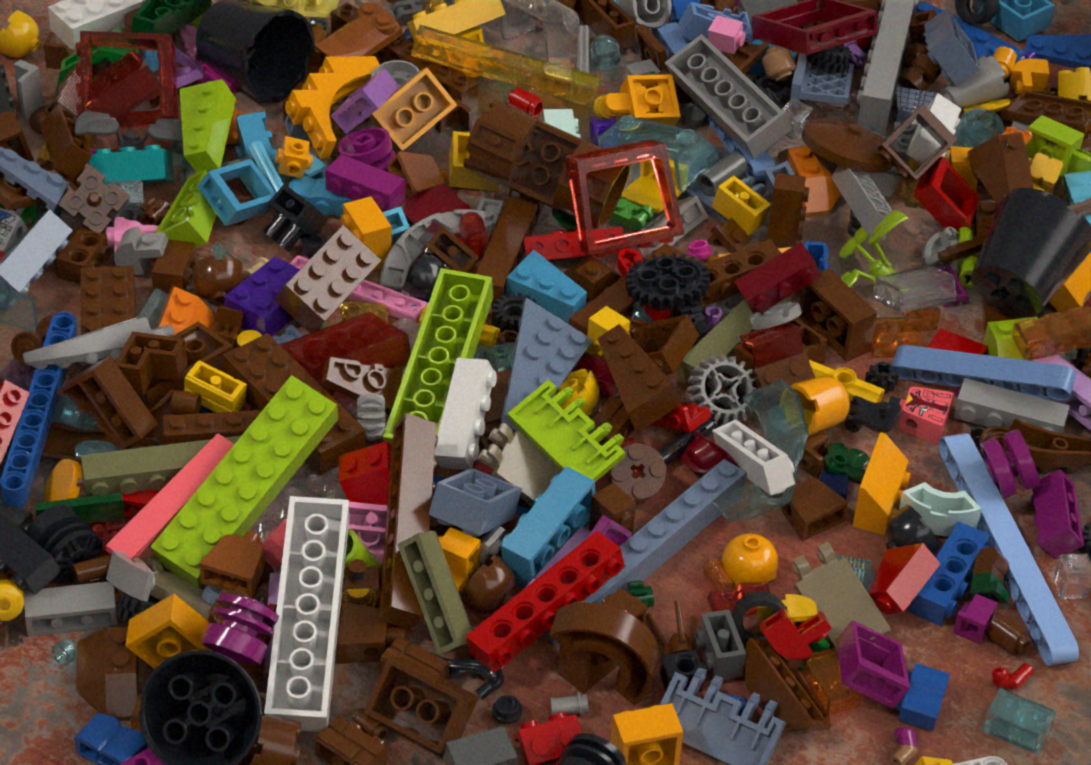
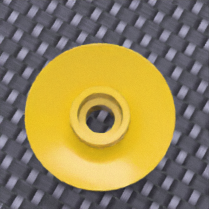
M1010 99L993 100L969 106L963 110L967 114L982 115V120L996 118V112L1004 109L1011 102Z

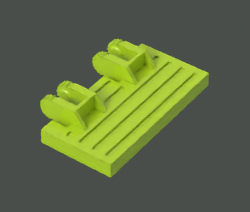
M548 379L507 413L508 419L562 471L567 466L596 482L625 457V451L619 447L623 443L624 437L617 434L601 446L599 442L611 432L612 426L606 422L589 435L588 433L595 428V423L582 411L586 401L583 398H578L563 410L561 406L573 396L574 390L568 386L551 398L557 392V387Z

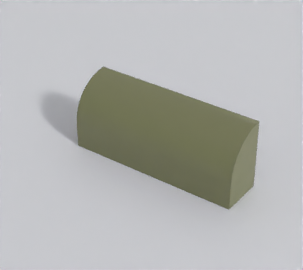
M436 531L418 533L398 543L399 551L438 655L469 648L465 636L472 631V627Z

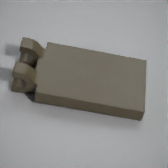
M503 422L499 429L494 428L488 437L492 442L502 446L503 450L501 451L495 444H491L488 450L483 449L478 460L494 469L491 476L521 487L520 498L533 507L537 496L544 494L549 488L552 478L556 474H560L562 470L529 438L518 430L513 433L512 429Z
M829 542L818 546L819 552L816 556L823 565L813 570L810 569L804 555L793 559L794 565L792 570L800 580L795 583V589L799 595L812 599L816 603L818 613L822 611L828 619L832 629L828 631L826 639L837 656L836 640L851 620L884 636L890 634V626L846 557L837 561Z
M153 556L146 557L145 562L139 558H131L133 562L147 563L152 567V571L155 573V587L150 592V595L162 601L175 594L208 622L219 623V618L212 613L216 606L207 603L201 597L203 589L171 572H164L161 561Z

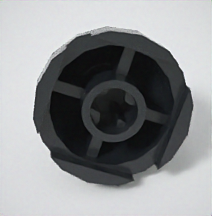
M430 252L424 254L410 273L411 277L408 281L410 284L405 282L400 293L429 302L440 269H446L443 262Z
M908 504L896 511L886 524V536L889 540L885 543L887 549L924 543L934 555L939 549V544L928 525L925 527L919 520L922 518L921 515Z

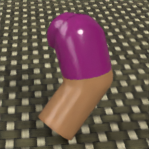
M899 727L896 729L894 737H898L896 742L900 744V749L890 757L892 765H905L918 752L915 732L909 727Z

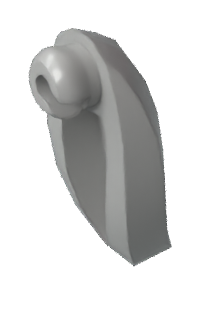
M946 227L943 232L934 234L928 240L923 249L921 261L922 268L925 271L928 268L938 267L945 263L939 261L938 252L958 243L957 231L954 228Z

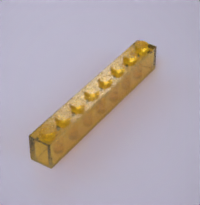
M421 24L416 33L411 52L413 57L593 108L601 76Z

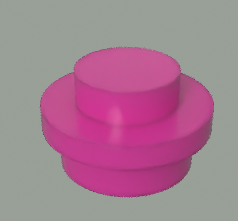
M695 240L688 244V256L693 255L703 261L712 253V248L706 240Z

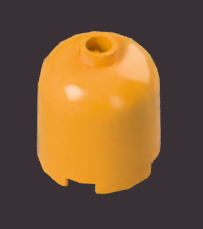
M817 377L785 387L781 394L780 408H785L788 417L785 420V424L791 432L800 437L804 435L810 436L843 422L849 412L850 400L846 388L840 381L833 377Z

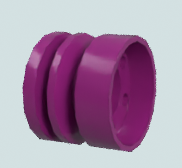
M220 593L216 602L227 609L214 607L212 613L222 620L223 623H208L200 643L206 648L231 659L260 666L267 645L256 638L257 634L271 636L274 630L264 623L275 625L279 615L266 608L264 604L251 598Z

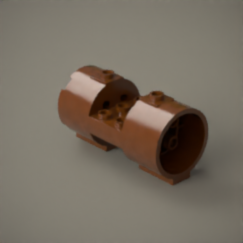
M498 100L491 101L489 103L490 111L483 112L479 119L477 118L468 137L466 150L469 153V159L465 158L463 160L464 168L591 227L602 229L610 219L622 196L630 174L631 161Z

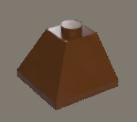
M594 256L585 258L563 272L587 292V303L598 297L605 288L612 286L622 276Z

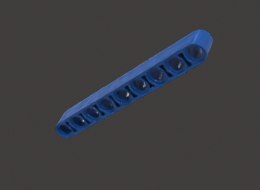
M59 312L52 317L43 347L77 337L76 318L73 314ZM50 364L45 369L35 370L28 391L30 394L21 413L1 476L2 502L21 508L28 501L60 397L57 390L64 384L68 368H61L56 364Z

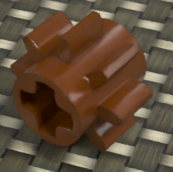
M152 197L140 207L144 211L141 214L142 222L145 225L159 226L170 209V205L163 199L156 200Z

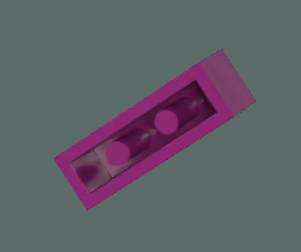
M341 154L325 170L326 190L353 201L371 196L382 212L397 208L405 199L404 178Z
M1061 469L1039 479L1040 485L1032 488L1033 495L1031 496L1036 512L1034 521L1038 527L1039 534L1037 536V543L1042 551H1047L1054 559L1084 546L1075 484Z

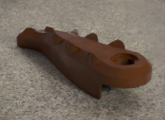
M1016 418L1010 427L992 426L986 428L979 440L980 444L995 438L1000 444L1004 445V434L1018 429L1026 442L1039 474H1046L1052 468L1064 467L1068 473H1074L1080 466H1091V438L1050 431Z

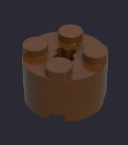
M640 443L627 445L622 448L625 451V457L607 472L609 485L612 483L616 484L622 491L629 494L635 502H642L650 499L661 489L665 481L667 467L662 456L654 448ZM630 468L634 470L639 468L642 478L638 476L634 479L631 476L633 471Z
M262 714L258 738L251 751L242 760V765H296L300 754V747L295 746V742L300 735L301 722Z

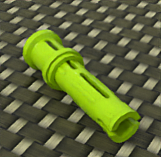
M963 227L957 231L958 243L973 239V233L970 228ZM975 254L960 258L957 264L958 270L961 272L959 280L967 288H974L971 282V274L978 259Z

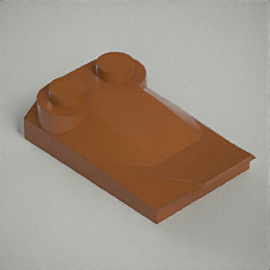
M368 2L359 7L357 17L314 47L327 57L372 56L403 35L402 28L393 15L379 5Z

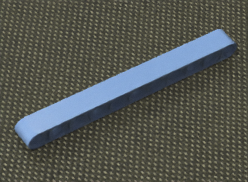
M968 433L941 437L939 439L940 455L958 492L965 491L982 508L977 529L990 534L987 546L996 548L1009 562L1008 571L1004 575V584L1027 629L1030 631V635L1045 665L1053 666L1076 662L1079 658L1076 639L996 484H993L986 465L971 436Z

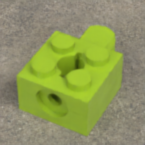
M1043 115L1028 127V131L1032 133V140L1025 145L1028 158L1034 159L1035 154L1041 153L1049 156V159L1055 158L1063 161V167L1056 184L1060 186L1063 184V174L1091 171V153L1081 149L1084 133Z

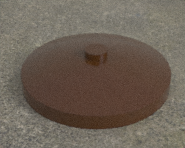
M815 118L805 123L802 131L804 143L816 154L833 163L864 172H885L894 167L891 163L887 164L879 156L880 151L877 147L885 138L863 126L833 118ZM890 144L889 147L898 155L895 147Z

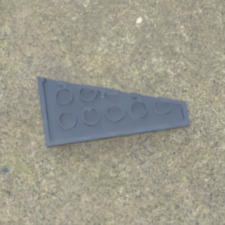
M525 298L522 304V316L519 320V332L515 341L511 363L512 370L508 380L509 387L501 418L502 423L504 422L510 428L519 432L521 431L508 419L507 413L548 379L558 390L593 341L528 298Z

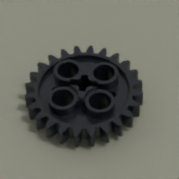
M673 252L671 256L662 253L661 257L653 254L650 260L645 257L642 258L643 263L635 262V267H629V273H626L625 279L628 297H632L633 302L639 301L641 307L649 304L650 310L655 306L659 307V311H662L664 307H668L670 311H673L674 306L684 309V304L693 306V300L701 301V296H706L707 290H710V272H708V267L703 266L702 261L695 262L694 256L686 259V254L676 257V252Z

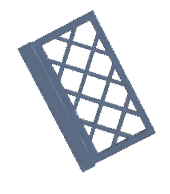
M799 53L792 81L790 106L799 107L801 99L848 104L855 64L848 63L844 73L825 72L822 68L817 69V66H812L811 62L807 61L806 54Z

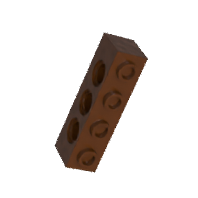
M772 239L704 263L703 266H707L708 272H710V290H707L706 296H701L698 306L702 308L739 294L734 283L735 280L781 254Z

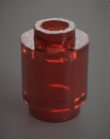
M468 212L462 215L459 229L463 243L471 250L484 247L489 238L483 218L476 212Z

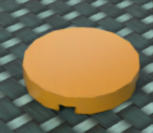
M63 459L58 462L47 480L43 502L78 497L80 487L77 486L78 479L82 480L83 473L82 467L77 461Z

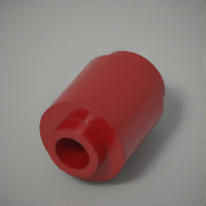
M520 87L512 90L508 95V106L535 118L541 114L544 103L540 100L539 96Z

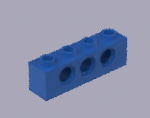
M958 522L936 556L940 563L939 567L911 602L909 613L939 626H942L947 616L951 618L958 605L957 599H963L969 587L968 581L973 578L976 556L980 550L988 547L990 534Z

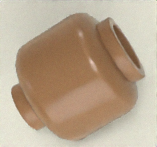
M780 46L769 48L766 51L767 55L762 58V64L767 77L776 82H782L791 78L796 65L790 50L786 48L780 49Z

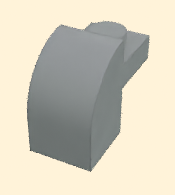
M138 226L126 230L115 252L114 260L116 266H134V275L145 274L150 258L163 256L169 241L166 232L141 234Z

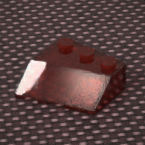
M131 50L93 77L91 84L93 92L88 96L90 102L87 103L86 108L93 112L124 116L146 100L151 101L160 94L159 91L163 89V86L146 62L134 50Z

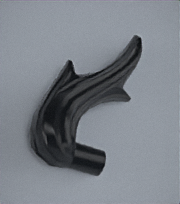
M433 653L450 663L451 679L462 675H474L483 678L486 683L475 690V693L481 700L500 689L505 680L501 668L493 673L473 656L472 659L457 660L444 658Z

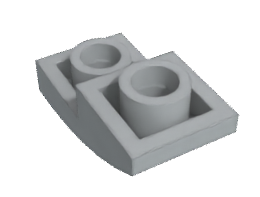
M501 526L490 530L480 539V566L491 555L493 556L500 552L501 540L505 529Z
M112 552L106 577L112 585L134 598L147 602L150 592L155 587V573L145 563L133 562L124 552Z

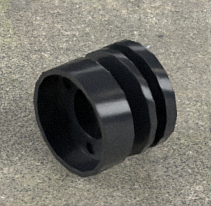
M53 506L43 511L32 521L26 531V534L53 556L61 569V572L54 578L56 582H73L72 564L101 557L103 552L102 540L70 506Z
M581 733L574 735L568 741L566 748L561 753L560 759L554 765L627 764L625 757L619 749L608 740L594 734Z

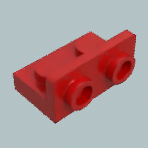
M682 403L652 425L691 433L712 416L709 407L702 406L699 408L694 403Z

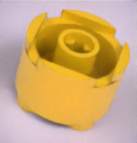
M1079 67L1076 68V72L1070 70L1058 71V96L1091 102L1090 68Z

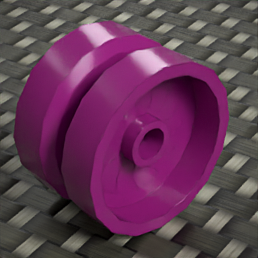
M367 127L356 130L341 139L338 144L339 156L341 154L386 172H389L387 165L396 155L392 149L389 132L380 127Z
M1018 429L1004 434L1003 443L1006 452H1004L1000 442L995 438L980 443L989 476L993 484H996L1003 499L1016 495L1017 484L1015 476L1024 490L1040 485L1033 459Z

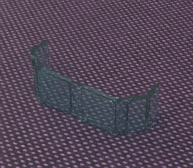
M779 379L743 396V400L758 415L765 440L786 453L792 461L795 469L793 477L796 483L798 464L802 459L808 437V424L804 418L805 414L799 394L790 385H787L783 379ZM750 483L714 499L713 503L729 522L751 520L788 504L792 499L795 484L786 488L780 494L770 495L756 484Z

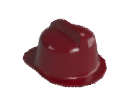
M698 431L693 432L694 440L687 446L681 456L682 462L691 471L702 476L723 459L739 467L726 450L705 438Z

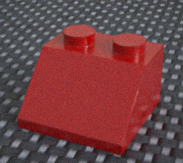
M386 441L339 455V482L349 502L388 505L392 444Z

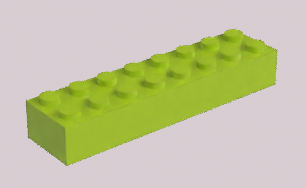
M440 269L383 434V442L387 441L392 444L394 426L405 413L436 423V435L438 436L457 358L473 359L493 299L492 277Z
M291 375L151 545L153 557L160 560L165 568L178 577L202 589L205 584L201 583V560L225 535L231 534L241 538L244 537L245 533L250 530L337 422V404Z

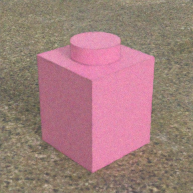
M717 15L708 29V40L718 50L735 54L738 47L744 44L746 34L743 32V22Z

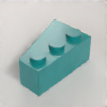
M146 145L145 150L137 151L135 147H121V152L112 153L111 149H97L96 154H91L92 157L89 160V164L106 176L103 183L107 186L113 185V183L116 185H128L129 183L141 182L149 184L154 181L174 182L172 152L163 148L160 149V145Z

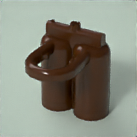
M112 554L72 564L74 585L109 582L106 577ZM116 587L119 598H121L123 591Z

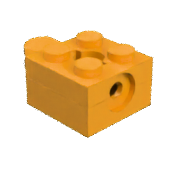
M672 74L627 75L619 89L620 93H609L602 104V109L606 116H625L627 131L673 130L681 117Z

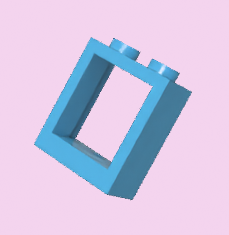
M252 159L208 171L197 186L225 226L267 213L272 207L269 201L276 194ZM240 178L255 200L240 204L225 182Z

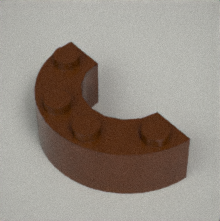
M579 601L558 608L549 636L570 653L580 650L594 651L612 659L619 666L614 689L634 706L640 703L650 691L659 659L658 644L651 630L623 608Z

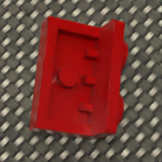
M565 712L549 716V722L538 725L537 720H533L519 725L520 730L514 733L513 737L514 740H519L526 765H538L560 758L568 741L574 735L582 733L576 714L566 716Z

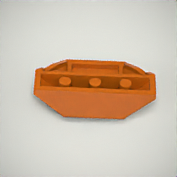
M808 146L787 148L778 152V158L781 163L788 161L795 175L806 177L805 187H810L808 202H802V206L807 207L806 217L829 214L842 196L832 180L837 164L816 154Z
M172 285L156 328L172 325L174 336L199 321L210 329L215 322L216 315L198 296Z

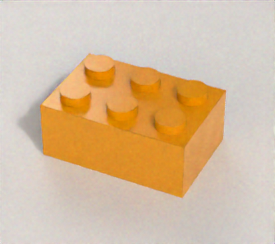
M426 67L397 89L369 118L376 127L384 128L389 132L392 146L398 153L404 151L453 110L457 104Z

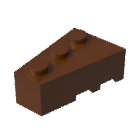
M111 355L73 376L57 390L61 396L66 394L78 405L76 409L82 414L87 412L98 422L96 426L122 449L141 440L158 425Z

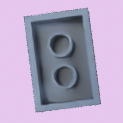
M471 468L437 483L428 515L436 517L437 521L443 525H455L462 528V531L467 535L480 536L513 520L522 488Z

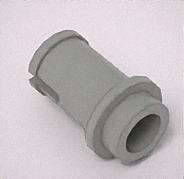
M577 692L575 696L550 698L552 715L565 712L566 715L579 713L580 716H583V713L589 712L586 694L581 695L580 692Z

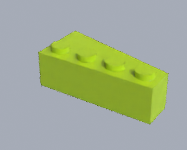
M206 169L187 178L155 233L166 232L167 238L170 240L195 243V249L208 242L217 214L197 187L208 173Z

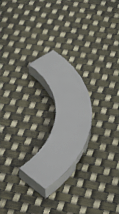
M458 209L452 212L434 214L414 224L396 241L389 251L379 275L378 285L401 292L414 260L423 252L421 249L424 246L417 240L432 221L444 226L455 237H481L484 233L485 211Z

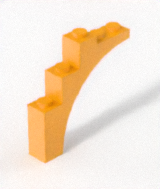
M375 56L325 57L319 73H309L302 90H292L285 104L286 113L294 125H303L320 159L330 157L337 141L331 128L330 108L337 101L354 93L371 79L372 72L380 65Z

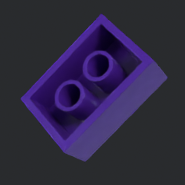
M275 256L224 296L225 307L244 312L241 329L245 331L255 330L261 333L262 336L268 333L272 337L294 319L273 298L300 269Z

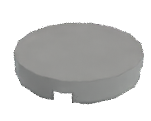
M791 302L781 303L769 307L763 315L760 312L754 313L750 316L749 323L753 330L766 329L789 322L800 316L802 311L797 302L795 304Z

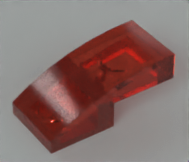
M740 582L737 590L710 591L707 600L712 612L729 609L732 615V610L737 601L745 594L754 591L771 592L766 582ZM757 607L747 611L744 617L756 614Z

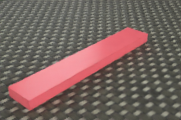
M217 433L106 545V551L110 554L113 551L124 552L130 559L138 558L165 530L234 444Z

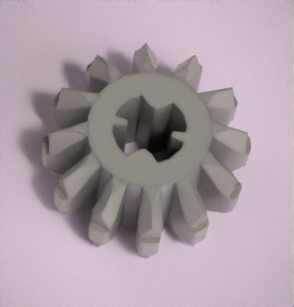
M360 395L357 399V422L366 429L365 440L376 441V439H383L385 431V398L382 395Z

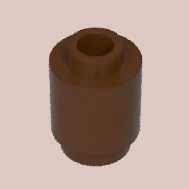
M995 615L986 628V633L990 635V639L1013 655L1019 652L1024 653L1031 644L1030 631L1007 615Z

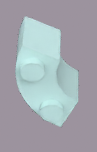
M926 482L903 491L899 509L907 504L912 506L921 515L922 518L919 519L925 527L928 525L933 534L939 536H950L958 522L977 529L982 509L965 491L956 493L942 492L932 488Z

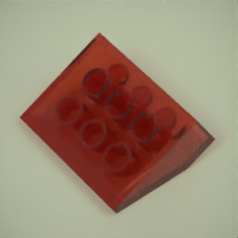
M371 312L280 344L331 396L337 391L321 384L324 364L330 357L359 361L360 364L370 366L374 363L382 364L384 368L393 369L395 366L404 368L411 356L408 333Z

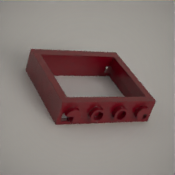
M805 0L752 16L753 39L767 41L770 44L806 55L878 33L877 11L839 0ZM821 20L826 22L806 29L798 28Z

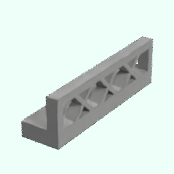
M697 195L678 200L627 239L625 247L635 249L643 258H647L652 251L657 250L665 243L672 246L705 220L708 215Z

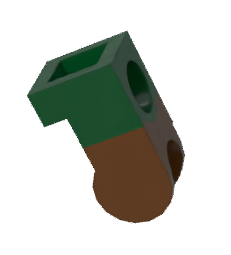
M988 546L977 554L970 594L973 597L975 594L998 602L997 604L1008 603L1009 591L1003 587L1004 575L1009 568V562L996 548Z

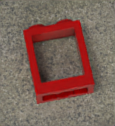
M943 156L938 158L920 176L913 195L944 229L952 227L956 231L963 227L970 228L972 226V220L980 199L978 193ZM947 195L957 204V206L947 197Z

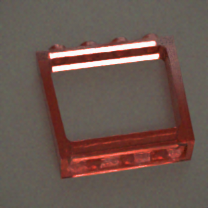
M80 31V42L75 44L77 56L80 57V62L76 63V72L78 77H81V83H76L77 95L79 98L81 97V103L76 105L78 117L85 111L93 110L92 48L94 46L158 51L160 108L153 111L108 113L110 118H116L119 128H148L150 124L155 125L156 121L162 118L178 120L176 47L171 34Z
M650 139L564 156L582 253L602 258L609 255L608 251L615 250V252H619L622 249L635 245L639 248H648L652 246L653 241L659 240V243H671L674 241V237L685 235L665 143ZM651 159L667 217L666 226L594 241L586 180L587 173Z

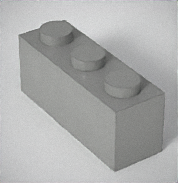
M110 582L45 588L36 595L30 590L24 591L25 621L28 637L103 629L109 625H118L114 585Z

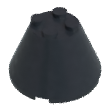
M190 650L178 653L158 665L142 688L140 712H138L140 729L150 750L165 765H237L251 751L258 738L262 723V705L258 690L245 669L233 659L210 650Z

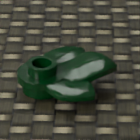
M840 442L830 444L823 461L824 471L834 478H842L846 475L853 480L862 481L866 471L863 468L869 463V456L860 449L852 448L848 450Z

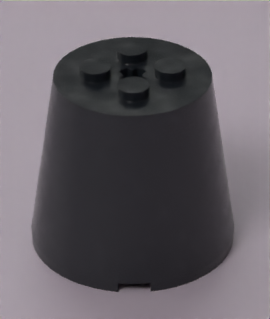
M221 0L213 4L205 12L198 25L196 49L200 59L207 66L260 101H272L275 103L286 99L300 82H304L311 68L308 66L311 53H314L315 50L313 30L308 20L293 10L237 0Z
M1034 188L1013 189L1010 194L1004 195L1001 199L971 274V282L974 289L988 304L1006 314L1022 318L1038 315L1090 254L1091 225L1081 213L1076 215L1066 207L1068 202L1056 195Z

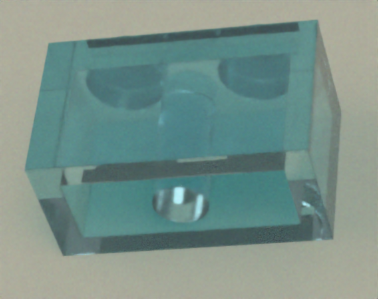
M1000 688L987 712L982 732L1040 755L1052 730L1057 711Z

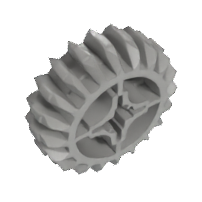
M725 354L719 356L718 359L714 355L708 361H701L699 363L700 367H695L692 370L694 376L688 379L692 386L687 388V392L694 395L689 398L688 403H696L699 408L702 406L709 407L711 416L715 421H719L720 426L735 419L740 422L746 420V414L750 415L753 413L754 409L752 406L758 403V399L754 396L759 393V389L753 387L756 379H750L749 377L753 369L745 371L743 369L745 362L742 361L737 365L736 356H732L727 361ZM718 372L726 373L730 375L732 379L725 378L721 373L718 374ZM706 379L709 381L707 384L710 388V394L708 397L705 391ZM738 385L741 391L740 403L738 401L739 397L736 393V388ZM727 386H730L725 394L721 393L716 396L722 387L725 389ZM713 403H720L725 409L728 408L729 410L718 408Z

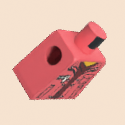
M913 386L910 388L906 400L891 396L889 402L898 403L902 409L899 429L939 445V439L942 437L951 410L954 393Z

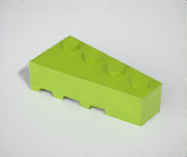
M223 79L180 89L184 157L196 173L204 169L212 171L221 168L236 101L235 96Z

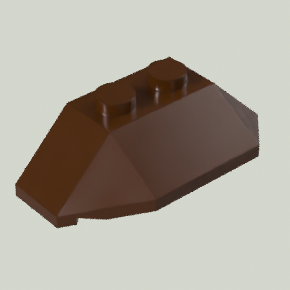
M128 624L109 625L77 642L76 692L95 710L107 716H114L118 721L138 720L139 656L125 646Z
M750 638L746 644L745 686L751 694L755 692L760 695L759 706L764 711L769 701L773 700L777 702L774 717L786 722L784 729L829 730L832 726L829 715L796 670L782 655L774 650L769 641Z

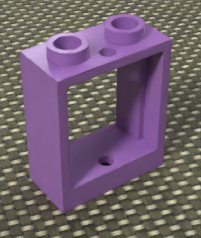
M383 68L352 93L330 116L347 134L379 109L400 86Z

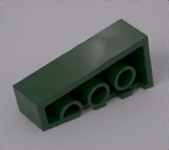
M146 0L133 16L131 40L153 47L204 14L211 7L212 0Z

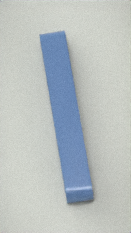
M911 345L899 346L892 366H894L893 373L899 374V379L961 388L964 378L1035 397L1057 401H1066L1070 398L1076 378L1075 370L1065 365Z

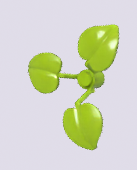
M893 210L873 229V235L868 243L875 247L882 261L879 259L875 260L860 245L869 236L862 226L843 245L839 252V256L842 259L847 258L857 248L872 263L868 268L871 272L870 275L854 269L851 273H844L840 278L845 284L851 287L858 276H861L872 283L877 281L882 287L887 289L897 280L899 273L891 267L892 264L886 259L877 241L896 225L909 219L907 215Z

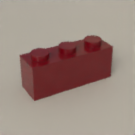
M802 242L735 280L734 283L740 296L752 314L766 311L769 307L788 298L805 286L812 284L822 276L816 262Z

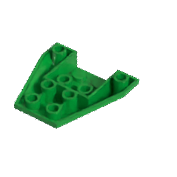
M120 25L79 47L62 60L55 94L64 76L72 68L81 74L106 60L110 61L117 72L123 68L129 69L135 65L138 59V49Z

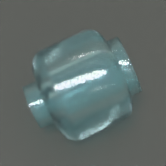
M601 35L591 43L592 64L596 68L608 71L620 63V48L615 38Z

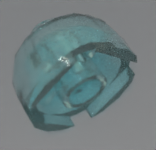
M974 108L965 112L960 117L961 120L955 128V137L958 139L957 143L960 147L975 148L998 134L1001 135L1004 132L1003 121L997 114L987 109Z

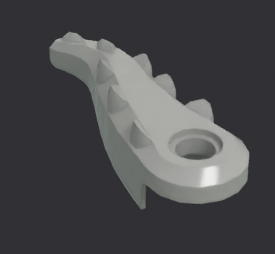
M146 317L133 318L56 344L23 353V358L27 365H32L38 370L45 369L50 364H56L61 368H68L72 363L78 362L79 365L86 366L89 363L96 364L99 359H105L110 355L113 360H117L132 331L172 337L174 329L172 325L151 329Z

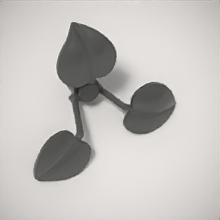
M117 93L109 98L108 104L112 110L119 113H129L128 130L122 136L116 118H110V115L102 110H88L81 113L75 124V136L83 134L107 135L116 132L118 147H135L136 151L144 148L148 135L159 140L183 143L182 121L171 118L158 119L155 125L150 124L143 137L140 138L138 132L133 130L134 113H147L150 108V102L147 97L139 93Z

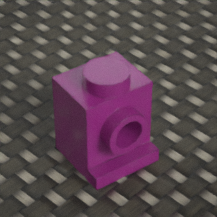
M975 594L971 603H965L962 610L958 612L953 634L981 644L986 635V628L995 615L998 602Z

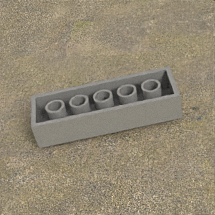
M702 34L665 62L669 73L673 75V81L753 159L792 130L786 114Z

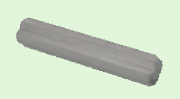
M579 25L576 31V80L578 82H587L589 80V27L587 25Z

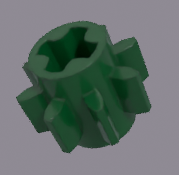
M640 580L627 582L628 589H624L625 591L644 603L648 608L654 607V594L650 585L644 586V581Z

